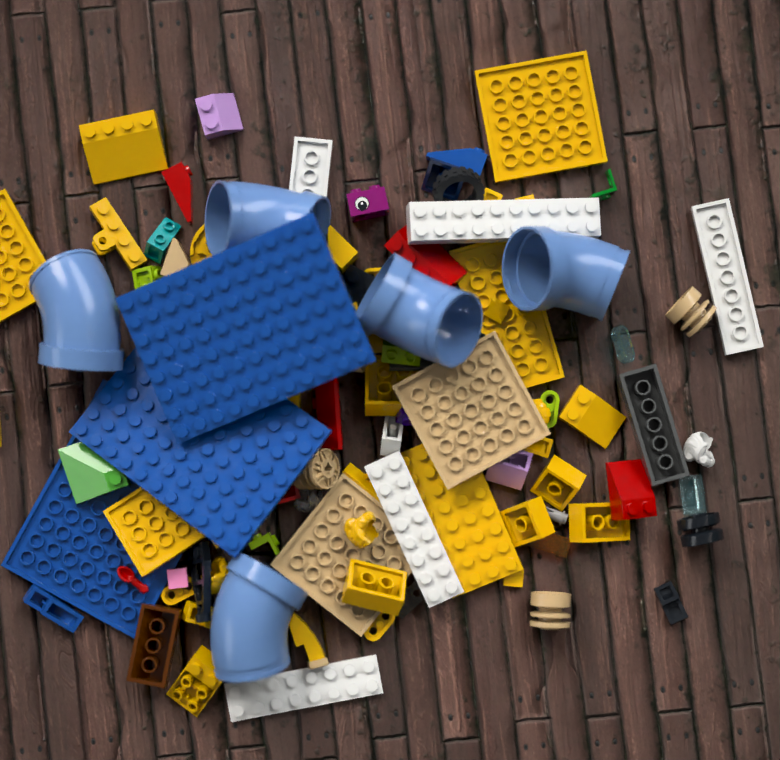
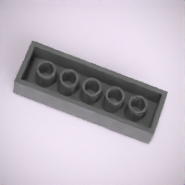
M652 364L616 375L640 458L650 485L655 486L689 476V470L657 365Z

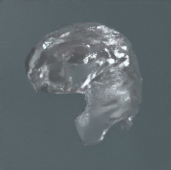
M324 489L299 490L301 498L296 499L293 506L298 511L311 512L325 495Z

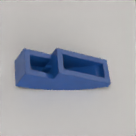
M35 584L31 585L23 597L24 603L72 633L75 632L84 618L81 613Z

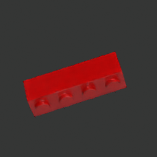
M407 225L398 230L384 245L392 254L397 253L412 262V268L449 286L455 287L468 273L440 244L408 245Z
M338 377L312 387V390L316 392V398H312L313 409H317V417L314 418L332 431L321 448L331 449L332 451L343 450Z

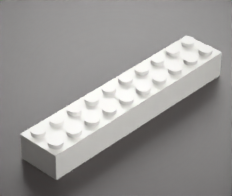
M599 198L409 202L406 206L408 245L507 242L514 231L523 226H547L554 231L575 233L596 239L601 236Z

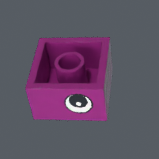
M373 185L369 187V190L361 191L360 188L350 190L349 194H346L352 222L389 215V206L384 186Z

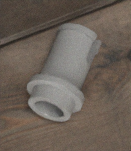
M546 506L550 519L558 522L559 525H565L568 514L564 510L561 512Z

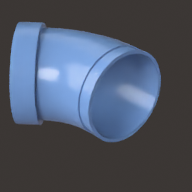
M218 180L210 189L205 208V237L208 249L212 255H215L311 212H314L326 240L331 220L330 201L325 196L309 191L299 193L263 184Z
M523 226L514 231L506 243L502 257L503 285L510 301L521 310L543 311L556 307L594 317L602 322L630 251L596 238L554 231L547 226Z
M75 249L56 255L43 263L29 280V290L37 303L43 323L44 341L39 343L38 363L50 367L85 371L123 370L125 349L121 348L119 308L115 300L116 295L98 255L92 250Z
M393 253L382 266L356 311L364 332L368 336L373 333L407 352L446 367H456L470 356L479 340L483 324L482 305L475 294L449 286L412 268V262L397 253Z
M240 553L237 558L232 557L226 567L229 571L216 598L210 629V647L215 677L221 681L232 683L264 679L283 671L289 666L291 662L287 641L289 623L294 611L300 610L308 596L305 590L249 556Z

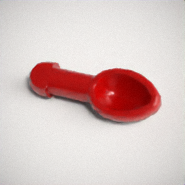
M126 566L118 567L117 574L123 582L131 583L142 594H146L149 591V587L135 577V573L131 568Z

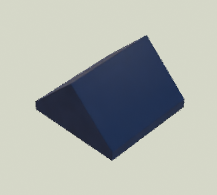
M431 157L421 190L432 193L433 183L437 181L438 175H442L445 170H451L452 167H460ZM455 182L445 189L443 197L457 201L464 182Z

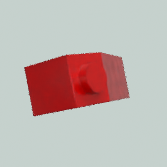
M181 161L161 173L189 225H192L193 181L190 176L193 173L189 166H184Z

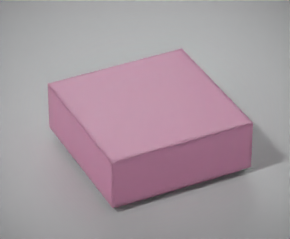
M187 567L167 569L169 589L189 587Z

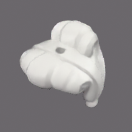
M704 432L693 433L683 447L685 460L687 462L695 460L705 467H712L715 464V459L712 452L708 451V449L711 447L713 438Z

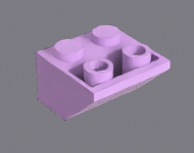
M520 450L487 468L486 480L521 490L533 453Z

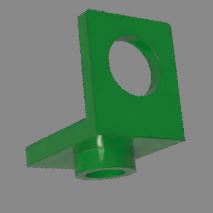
M607 169L605 172L610 189L591 194L589 198H599L600 201L611 198L610 195L617 191L611 169Z

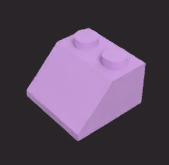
M234 93L210 94L195 99L207 140L244 130Z

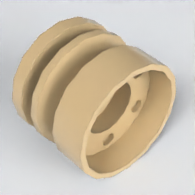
M693 286L665 314L673 324L681 319L684 321L680 328L681 331L690 326V329L685 334L689 338L706 326L717 309L714 305L707 310L705 309L710 302L709 300L699 304L698 301L702 294Z
M319 449L293 485L301 490L332 488L340 476V464L336 454L331 449Z
M531 592L530 605L539 607V611L530 612V616L539 617V619L530 620V626L544 630L570 628V622L562 620V618H570V614L562 612V608L571 607V593Z

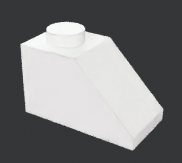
M385 416L380 455L388 456L396 451H400L403 424L395 423V416Z

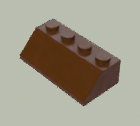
M141 604L126 681L160 688L168 686L183 609L165 605Z

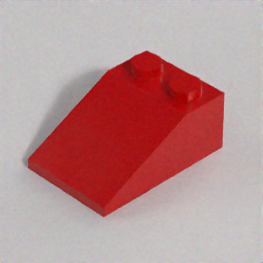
M641 459L607 462L606 472L612 520H629L657 516L655 495Z

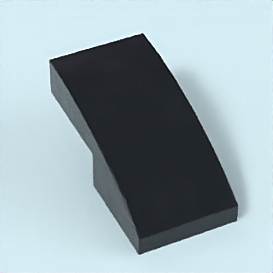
M672 581L654 588V592L670 626L689 617Z

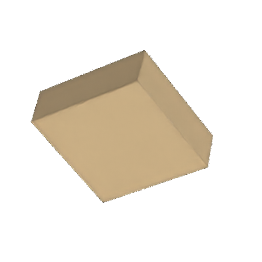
M327 657L311 662L306 661L308 668L311 670L329 664Z

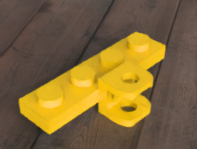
M106 197L89 207L103 229L94 235L92 246L99 256L106 255L116 248L130 271L147 262V258Z

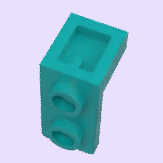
M165 217L147 241L144 255L161 264L167 247L180 231L181 225Z

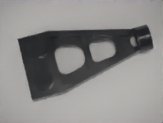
M204 541L191 546L185 553L198 611L197 615H195L196 623L211 621V557L209 541ZM199 564H202V580H200L197 568Z

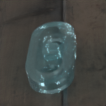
M624 325L614 327L611 338L614 342L618 360L623 364L633 362L635 351L628 329Z

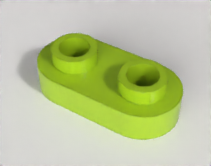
M548 390L542 393L540 399L550 409L551 417L547 427L552 428L557 422L560 398L555 391ZM547 397H551L553 399V402L551 404H548L546 402Z

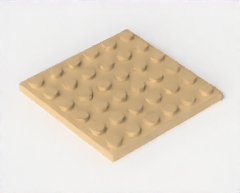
M496 331L480 338L473 352L460 365L446 367L434 363L392 386L447 490L551 434Z
M342 473L337 483L327 491L270 565L291 582L305 590L311 598L362 637L380 612L341 602L351 558L407 572L406 579L412 573V570L381 503ZM365 512H373L376 521L372 525L376 528L379 536L374 538L370 545L358 548L348 539L344 530L345 522L350 518L357 519Z

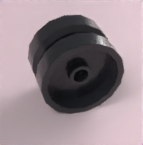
M703 512L676 520L678 530H691L690 533L683 534L680 537L682 547L698 546L725 539L723 529L718 527L710 528V526L721 522L719 512Z

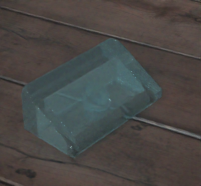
M702 474L679 478L683 514L706 512Z

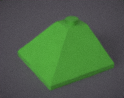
M82 442L58 449L76 504L132 485L129 477Z

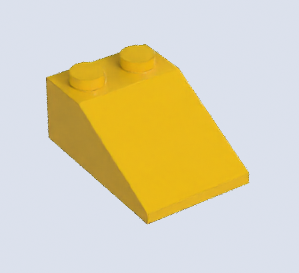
M578 385L557 418L606 449L626 419V416L587 388Z
M610 502L568 504L570 542L589 543L630 540V519L612 520Z

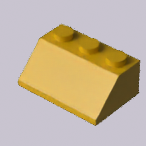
M351 558L341 602L398 616L405 599L407 572Z

